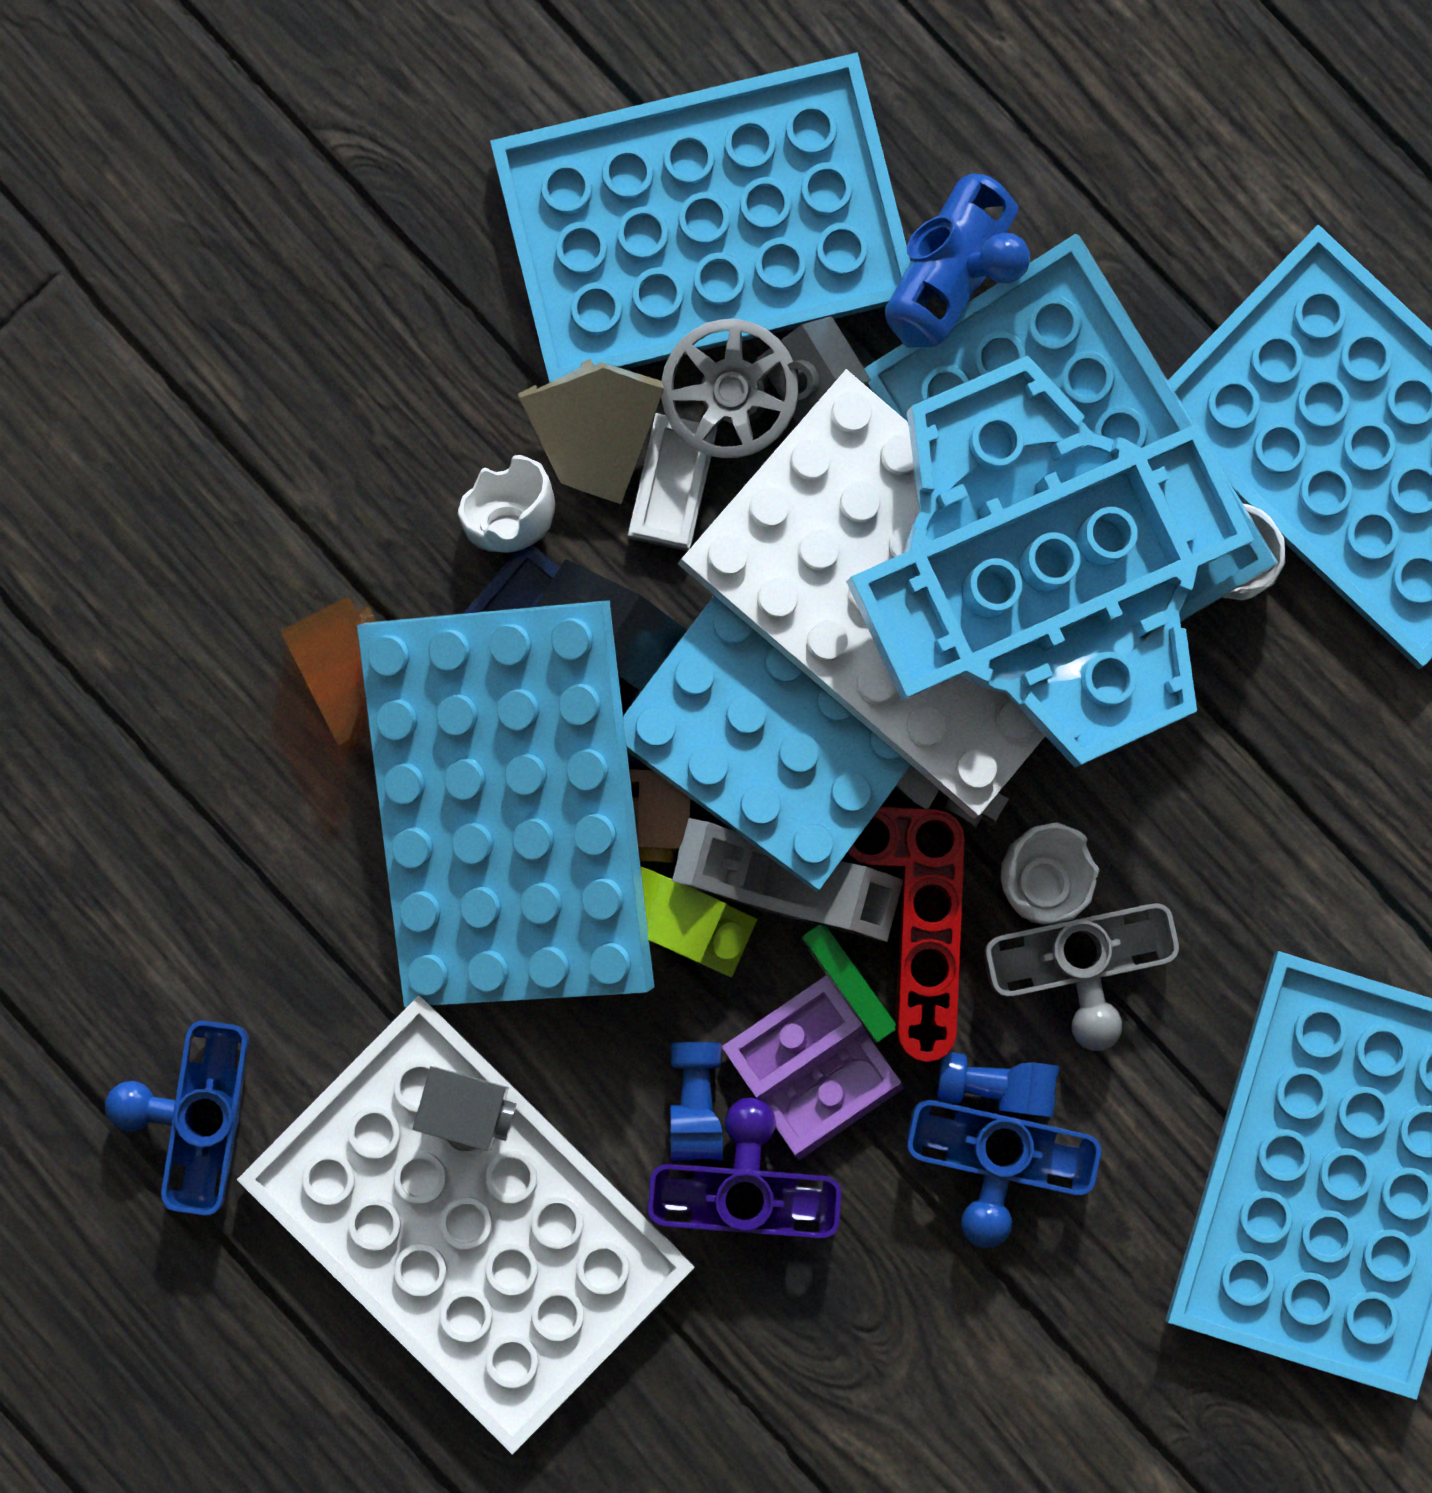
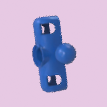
M975 173L961 177L938 216L922 224L909 239L907 254L912 261L885 308L887 324L906 347H934L942 343L950 334L973 291L981 285L986 276L998 283H1012L1020 279L1027 272L1030 263L1028 246L1021 237L1014 233H1007L1017 215L1019 206L1006 189L992 177ZM988 207H1003L1002 215L998 220H994L984 211ZM933 293L940 302H946L947 311L942 319H938L925 308Z
M197 1021L189 1027L185 1037L176 1100L154 1097L148 1087L135 1080L124 1081L116 1085L106 1098V1115L110 1122L120 1130L126 1132L138 1131L149 1122L171 1125L161 1190L162 1201L170 1210L211 1215L218 1212L224 1205L235 1135L240 1122L239 1110L246 1071L245 1062L250 1045L247 1031L238 1025ZM193 1037L206 1038L202 1064L189 1062ZM238 1043H241L238 1069H235ZM206 1098L215 1101L223 1112L221 1128L211 1136L198 1132L192 1123L194 1107L199 1101ZM173 1165L186 1166L182 1191L169 1190ZM218 1171H222L218 1196H214Z
M925 1100L915 1106L911 1115L906 1140L909 1154L918 1160L984 1175L979 1199L972 1202L965 1209L961 1218V1228L965 1238L971 1244L980 1248L997 1247L1009 1237L1012 1230V1217L1004 1204L1010 1181L1073 1195H1083L1091 1191L1095 1185L1101 1157L1099 1141L1088 1134L934 1100ZM932 1105L957 1110L954 1120L929 1115ZM1001 1128L1011 1130L1019 1141L1017 1157L1011 1163L1004 1166L993 1164L986 1154V1141L994 1131ZM1061 1133L1082 1138L1079 1147L1055 1142L1057 1134ZM922 1146L947 1151L946 1161L922 1156ZM1048 1174L1072 1179L1071 1189L1048 1184Z

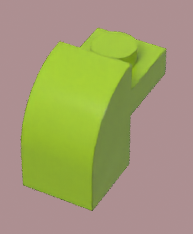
M640 866L648 940L732 977L757 922V918L739 911L714 897L689 886L674 882L671 878Z

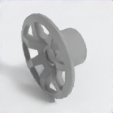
M721 319L699 326L679 341L664 366L661 380L664 391L661 400L671 427L693 449L718 458L745 457L767 448L781 436L796 410L799 379L796 368L790 370L787 365L793 362V359L787 348L775 335L755 323L740 319ZM730 331L725 350V359L716 363L694 346L699 340L710 334ZM742 332L760 338L770 346L774 353L753 364L743 360ZM687 353L698 369L704 374L702 384L673 390L676 369L681 359ZM779 363H781L786 377V396L784 402L770 395V385L765 376ZM675 401H703L707 411L703 415L695 434L681 421L676 410ZM766 409L779 411V417L770 430L753 440L750 422L759 418ZM723 420L734 425L742 445L721 447L704 440Z

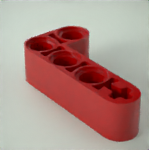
M880 807L871 821L879 823L886 831L887 844L885 849L878 854L867 855L857 850L853 844L845 856L852 863L869 868L902 870L901 879H903L900 901L895 1022L896 1041L901 1051L909 1058L921 1062L934 1061L949 1053L954 1046L957 1035L964 864L963 828L958 820L948 812L935 809ZM935 823L947 830L950 835L951 845L946 855L939 858H931L919 850L916 843V835L921 826ZM923 887L938 888L947 898V914L939 922L931 923L924 921L918 917L914 910L913 901L915 894ZM929 950L936 952L945 962V976L934 987L922 986L912 976V959L920 951ZM909 993L923 998L945 995V1008L938 1005L931 1006V1024L935 1027H942L943 1035L942 1040L931 1041L928 1052L920 1050L919 1040L909 1038V1026L918 1025L922 1020V1004L909 1007Z

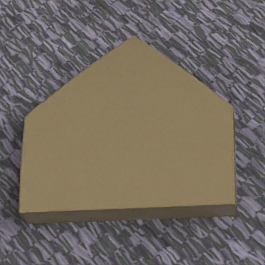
M591 359L580 363L581 367L561 378L540 388H537L535 385L518 393L519 399L560 483L621 504L663 394L664 387L662 382L602 362L594 366Z

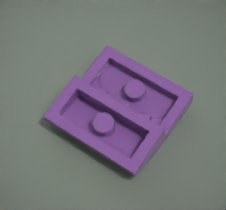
M828 975L722 1046L756 1099L764 1101L772 1109L775 1115V1127L798 1161L904 1089L901 1081L866 1033L862 1023Z

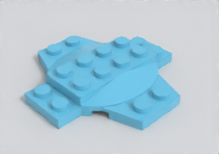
M1025 356L910 407L907 411L919 513L910 530L905 553L851 576L846 583L902 701L950 679L962 676L982 687L1006 693L1076 768L1197 711L1187 633L1185 628H1181L1179 612L1185 602L1187 593L1193 589L1198 567L1249 545L1254 541V538L1199 423L1142 448L1121 437L1113 440L1105 436L1093 434L1082 422L1085 416L1029 356Z

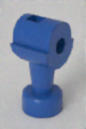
M670 1043L671 1066L676 1069H683L680 1105H671V1162L694 1161V1159L723 1161L722 1128L719 1119L713 1112L709 1069L721 1066L722 1043Z
M950 1051L941 1058L936 1101L959 1104L963 1099L964 1093L999 1100L998 1110L1054 1118L1055 1089L1060 1066L1033 1062L1020 1063L1010 1069L967 1067L968 1060L965 1054Z

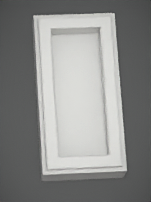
M655 413L628 538L688 552L692 545L711 456L693 449L684 442L673 430L666 415ZM681 419L685 426L695 434L699 422ZM717 426L704 441L714 445Z

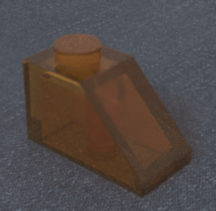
M349 596L280 631L337 744L343 750L356 744L367 711L357 625L378 622L369 605L358 610Z

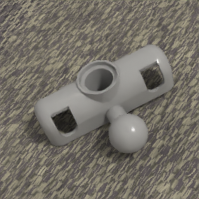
M1157 903L1002 935L987 943L984 950V958L992 989L998 995L1004 997L1076 983L1080 1008L1076 1011L1072 1020V1033L1075 1040L1083 1048L1091 1051H1103L1112 1047L1118 1041L1122 1032V1019L1119 1012L1111 1004L1105 1002L1101 977L1171 962L1179 952V943L1170 909L1165 905ZM1148 910L1149 920L1124 924V915ZM1072 933L1086 934L1095 943L1096 957L1088 968H1076L1065 958L1064 944ZM1023 936V947L1000 951V941ZM1156 951L1159 960L1138 965L1134 964L1132 956ZM1032 978L1034 987L1010 991L1008 988V982Z

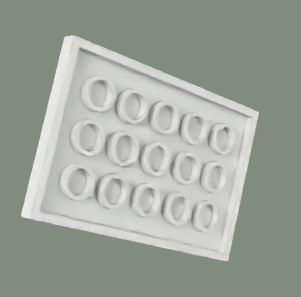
M846 369L681 558L678 565L974 819L984 811L1043 740L1045 735L1006 693L982 687L962 676L950 679L904 701L901 700L846 581L853 575L905 553L910 530L919 513L909 426L904 418Z
M420 995L237 1179L512 1455L695 1268L640 1211ZM430 1066L440 1067L509 1087L506 1101L517 1103L507 1141L495 1138L492 1150L486 1151L412 1130Z

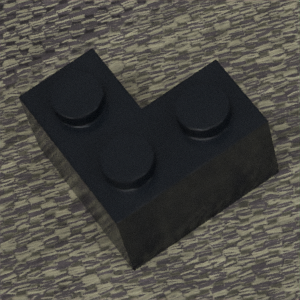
M565 559L535 607L610 600L619 684L622 685L620 695L623 701L632 705L687 632V629L640 594Z

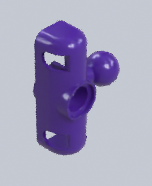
M752 1097L743 1098L733 1103L725 1117L726 1132L730 1139L736 1143L734 1169L662 1164L656 1167L650 1178L648 1213L653 1222L668 1227L827 1238L833 1235L839 1226L841 1187L837 1181L828 1176L760 1171L761 1147L774 1134L776 1126L775 1115L770 1106L764 1101ZM669 1169L695 1171L694 1179L669 1178ZM797 1180L823 1181L822 1189L797 1187ZM739 1182L753 1183L762 1192V1207L751 1218L742 1219L735 1217L726 1207L725 1199L727 1192ZM666 1210L692 1212L691 1222L666 1221ZM794 1220L820 1222L819 1232L795 1231Z

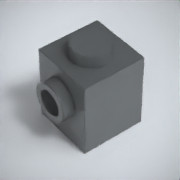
M832 316L802 324L780 340L793 359V362L787 365L790 370L796 368L799 379L798 401L793 415L796 423L801 422L846 369L864 385L871 381ZM770 348L756 359L760 360L774 352ZM779 363L766 375L784 402L786 396V377L781 363Z
M430 1066L412 1130L490 1151L492 1150L495 1138L507 1141L517 1103L506 1101L509 1090L507 1086L440 1067Z

